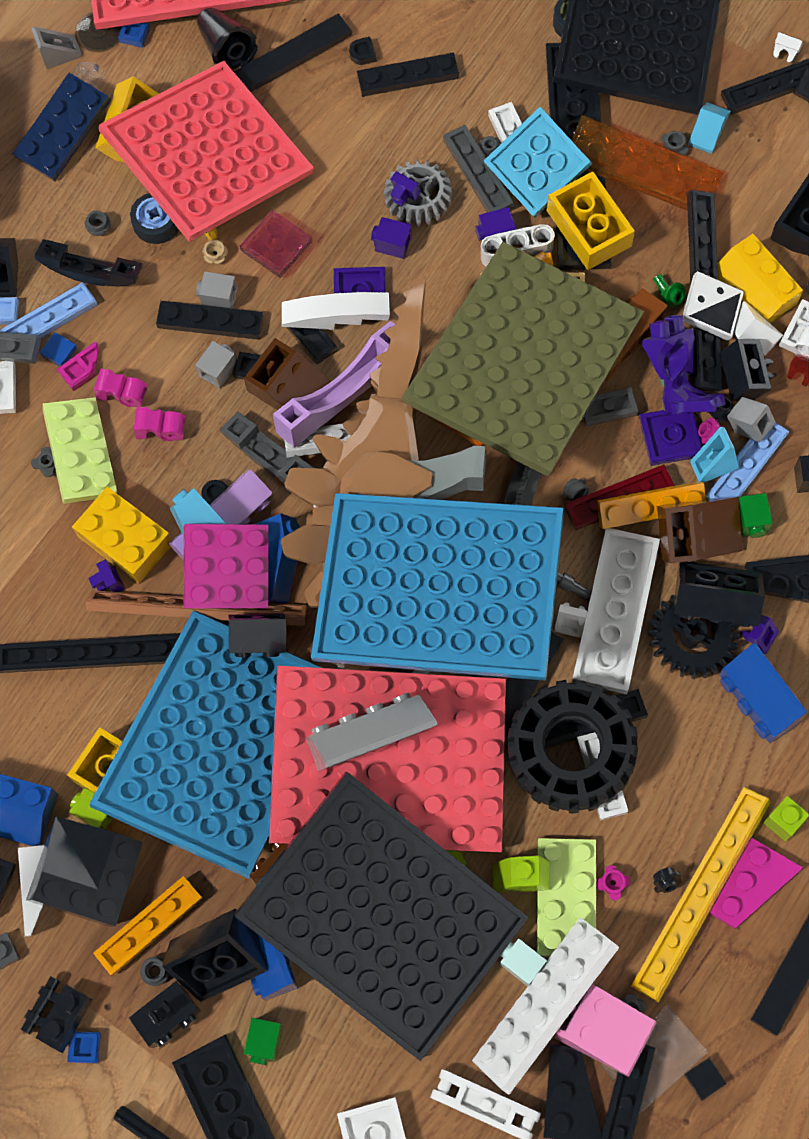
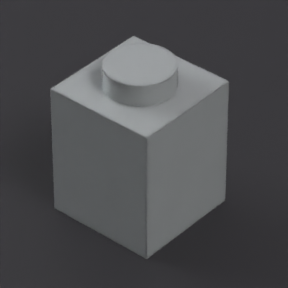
M204 271L203 279L198 281L196 295L199 296L201 304L233 309L238 289L235 276Z
M212 341L195 364L198 376L220 389L235 369L237 362L235 352L226 344L219 345Z
M742 397L727 415L736 434L759 442L762 441L776 423L768 405Z

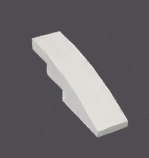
M337 293L282 302V327L334 329L335 324L361 325L362 319L388 321L390 316L389 293Z

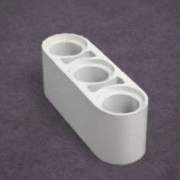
M540 224L487 236L481 243V262L487 266L494 254H490L487 251H497L502 242L511 246L519 244L522 247L517 249L531 256L542 251L544 253L552 252L555 237L554 231L550 226ZM539 239H545V240H547L548 242L541 243V242H538L537 240H539Z

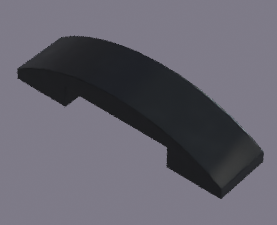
M46 239L42 240L34 255L38 262L58 274L76 281L99 286L134 284L142 269V263L117 257L115 264L70 254L68 253V245Z

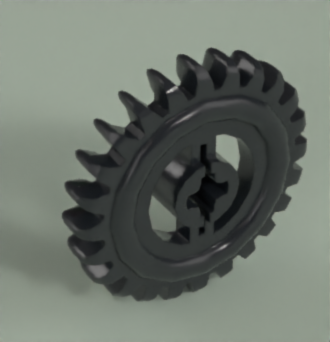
M671 595V605L662 601L661 608L663 612L658 609L654 610V616L658 620L651 619L649 621V624L655 629L649 630L648 635L656 638L650 641L649 646L658 648L653 654L654 657L663 656L660 665L671 664L670 673L679 669L680 677L682 678L687 672L690 673L692 679L696 678L697 672L703 678H707L708 670L712 674L717 675V666L724 668L728 665L724 659L733 660L735 655L730 651L739 648L737 643L732 642L740 638V633L732 632L738 625L724 621L714 623L704 618H692L683 623L680 620L684 618L674 614V595ZM704 621H706L710 625L713 631L714 640L707 637L708 626ZM673 630L680 634L681 642L687 648L697 649L703 647L707 651L700 654H690L683 651L674 640ZM694 630H697L699 633L695 637L690 635Z

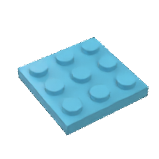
M541 107L484 160L486 165L534 218L547 207L549 194L574 182L592 165L591 161Z

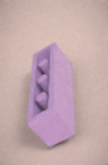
M249 469L216 498L210 506L226 524L247 525L251 520L248 516L255 509L257 512H260L270 503L267 498L272 492ZM180 532L168 545L184 561V536Z

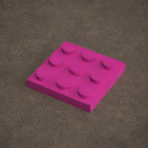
M184 524V608H268V525Z

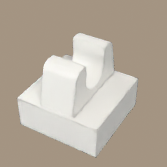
M778 33L775 40L774 57L778 59L781 51H788L787 62L791 63L797 53L800 52L803 42Z
M569 603L560 604L554 632L581 638L587 610L583 606L575 608L570 607Z

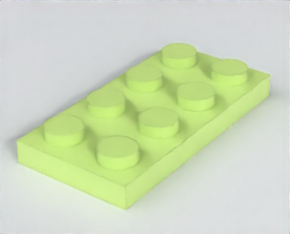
M96 397L43 403L42 409L63 504L95 500L107 486L117 493Z
M538 838V856L549 861L550 890L537 891V953L542 957L551 956L580 917L596 929V840Z

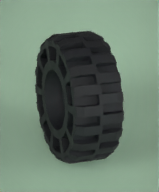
M566 680L556 681L555 686L548 687L545 685L539 688L538 693L533 697L529 695L523 701L521 709L516 710L508 732V755L511 770L523 791H527L531 795V799L538 804L542 802L548 805L549 809L559 812V809L569 810V813L573 814L579 813V810L588 809V811L598 809L599 805L605 802L608 804L615 799L616 794L621 790L623 791L628 784L637 759L638 735L628 709H624L621 706V700L614 694L610 696L605 693L604 687L597 684L595 687L588 686L586 681L576 680V684H567ZM569 722L580 723L592 729L596 733L600 744V751L596 761L590 767L580 771H566L556 767L549 760L545 750V742L552 729L560 724Z

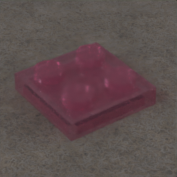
M271 210L240 245V250L281 278L312 243V237L274 210Z

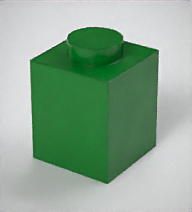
M766 493L739 497L742 536H750V538L765 536L773 524Z
M251 1018L243 1053L244 1055L251 1056V1063L267 1066L268 1060L276 1062L283 1025Z

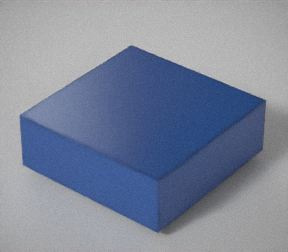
M144 22L122 26L118 36L119 42L143 48L150 30L149 23Z
M54 332L40 351V354L60 367L71 358L77 350V346Z
M75 1032L69 1042L67 1062L99 1063L101 1033Z

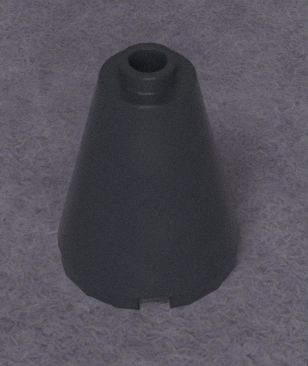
M207 8L199 14L197 26L215 65L225 61L234 72L233 69L243 67L254 59L258 46L256 44L257 37L252 30L214 8Z

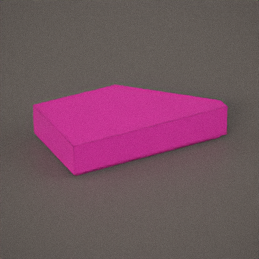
M96 341L57 368L60 376L73 391L95 376L99 354V345Z

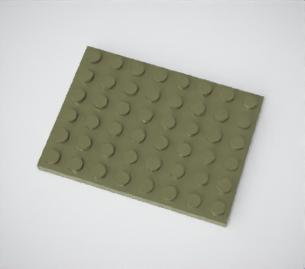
M502 242L402 397V402L549 477L641 320L644 311Z

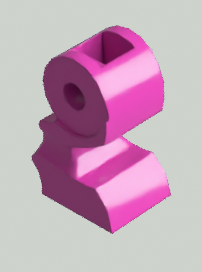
M101 368L94 392L97 400L105 401L108 400L109 395H112L124 406L141 407L148 385L140 379L126 377L124 374L117 375L110 369Z
M137 407L134 422L136 439H145L148 437V432H153L163 441L182 440L186 417L178 412H163L160 409L153 411L148 407Z

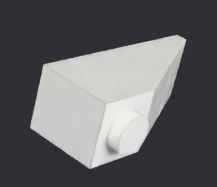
M44 845L18 848L25 937L32 935L43 907L42 905L26 901Z

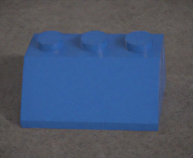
M756 643L750 645L726 665L719 675L723 688L728 693L732 692L738 700L737 706L745 716L749 715L755 723L754 729L762 739L766 738L769 743H772L797 726L807 713Z
M0 774V838L29 846L42 845L59 794L51 787Z
M257 934L268 968L266 972L250 979L255 995H261L262 999L267 1001L298 989L288 957Z

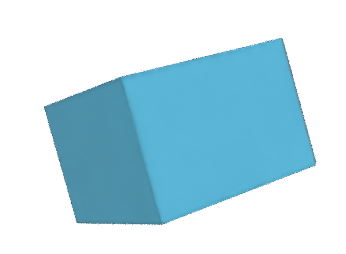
M707 102L700 110L688 145L712 154L731 111Z
M720 427L690 461L698 481L704 483L739 469L735 448L725 427Z

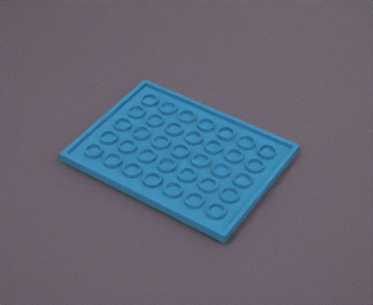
M335 493L311 659L318 662L546 680L564 517L563 508Z
M193 611L90 802V807L249 879L269 838L277 667H321L287 652H280V655L277 657H265L263 653H251L250 657H236L235 653H229L228 626Z

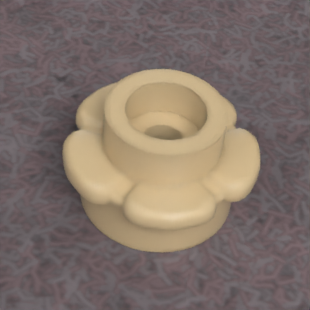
M210 240L203 248V258L209 264H220L225 260L228 250L222 242Z

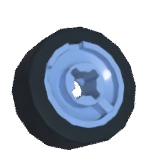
M150 193L144 194L132 205L130 211L131 223L134 232L141 240L147 243L160 244L167 242L178 232L177 226Z

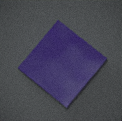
M385 267L334 268V294L356 292L386 293Z
M660 410L639 415L650 466L692 459L702 448L694 412L672 414V412Z

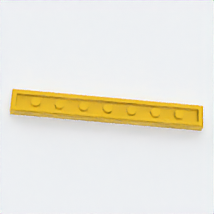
M743 787L633 981L631 987L634 990L659 1003L771 803L769 798Z

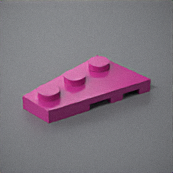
M751 838L709 914L735 929L803 867Z

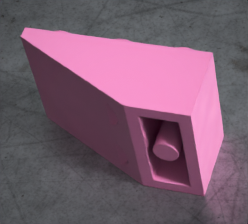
M592 984L553 1035V1038L629 1077L656 1025V1021Z

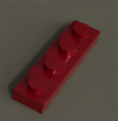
M665 464L565 503V509L576 531L599 522L598 500L675 485Z

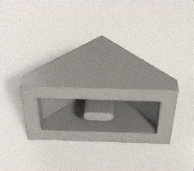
M35 26L31 29L46 69L81 57L82 53L74 35Z

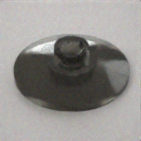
M93 12L82 17L75 28V37L82 48L91 52H104L112 49L119 43L118 36L122 26L96 30Z

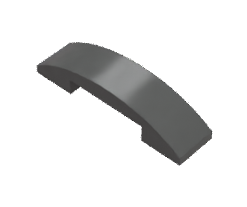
M238 411L220 429L221 433L239 450L283 483H285L291 468H313L296 454L293 457H287L285 449L259 431L256 424Z

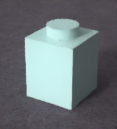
M520 939L515 944L510 942L500 955L503 958L500 965L527 987L547 962V960Z

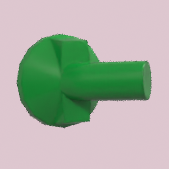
M662 274L653 278V281L661 291V301L667 304L668 307L675 308L683 302L685 298V287L683 284L675 282L669 286Z

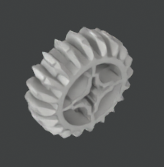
M417 159L415 164L411 165L407 160L405 163L406 167L403 168L398 165L396 171L416 182L421 193L416 201L408 198L402 207L393 203V198L390 194L394 188L390 179L395 172L391 171L390 179H386L385 205L390 209L392 216L397 215L399 222L406 219L407 224H411L413 221L419 227L421 222L425 221L429 226L432 218L438 221L440 214L445 215L447 207L451 205V196L453 195L451 181L449 178H446L445 170L439 171L437 164L430 167L428 160L424 164H420V161ZM437 189L438 194L435 197V199L431 201L430 196L432 195V191Z

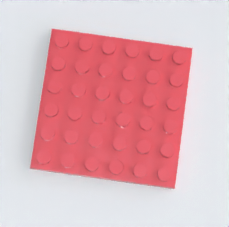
M225 61L99 124V132L189 242L313 174L314 170L311 163Z

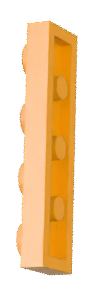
M698 481L598 500L597 509L600 528L607 529L658 519L657 506L706 500L704 483Z
M182 876L93 952V954L108 973L114 976L202 901L203 898L185 876Z

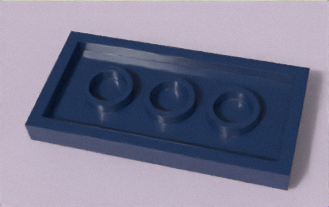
M69 72L15 149L13 155L55 182L111 99L108 95Z

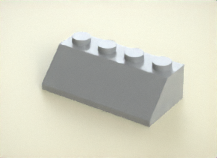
M406 693L393 698V705L384 708L383 704L379 703L366 708L367 714L357 718L355 713L338 719L340 724L329 728L328 723L315 727L311 729L313 735L308 736L306 741L317 770L321 771L426 731L438 725L437 721L420 695L410 697V694Z

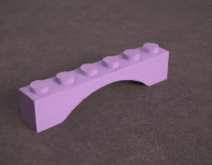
M389 321L374 333L356 359L329 384L312 394L292 398L273 413L276 433L295 448L372 386L370 373L381 367V364L375 358L387 351L391 341L384 332L395 324Z

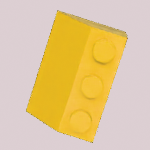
M134 76L118 83L105 121L159 93ZM100 133L96 149L115 161L125 163Z
M751 234L732 247L717 264L718 280L744 291L741 303L746 301L769 323H772L798 305L803 289L754 234Z

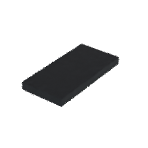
M226 1034L172 1062L207 1139H275Z

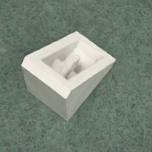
M746 301L741 303L734 334L738 339H760L763 355H767L783 337V334Z

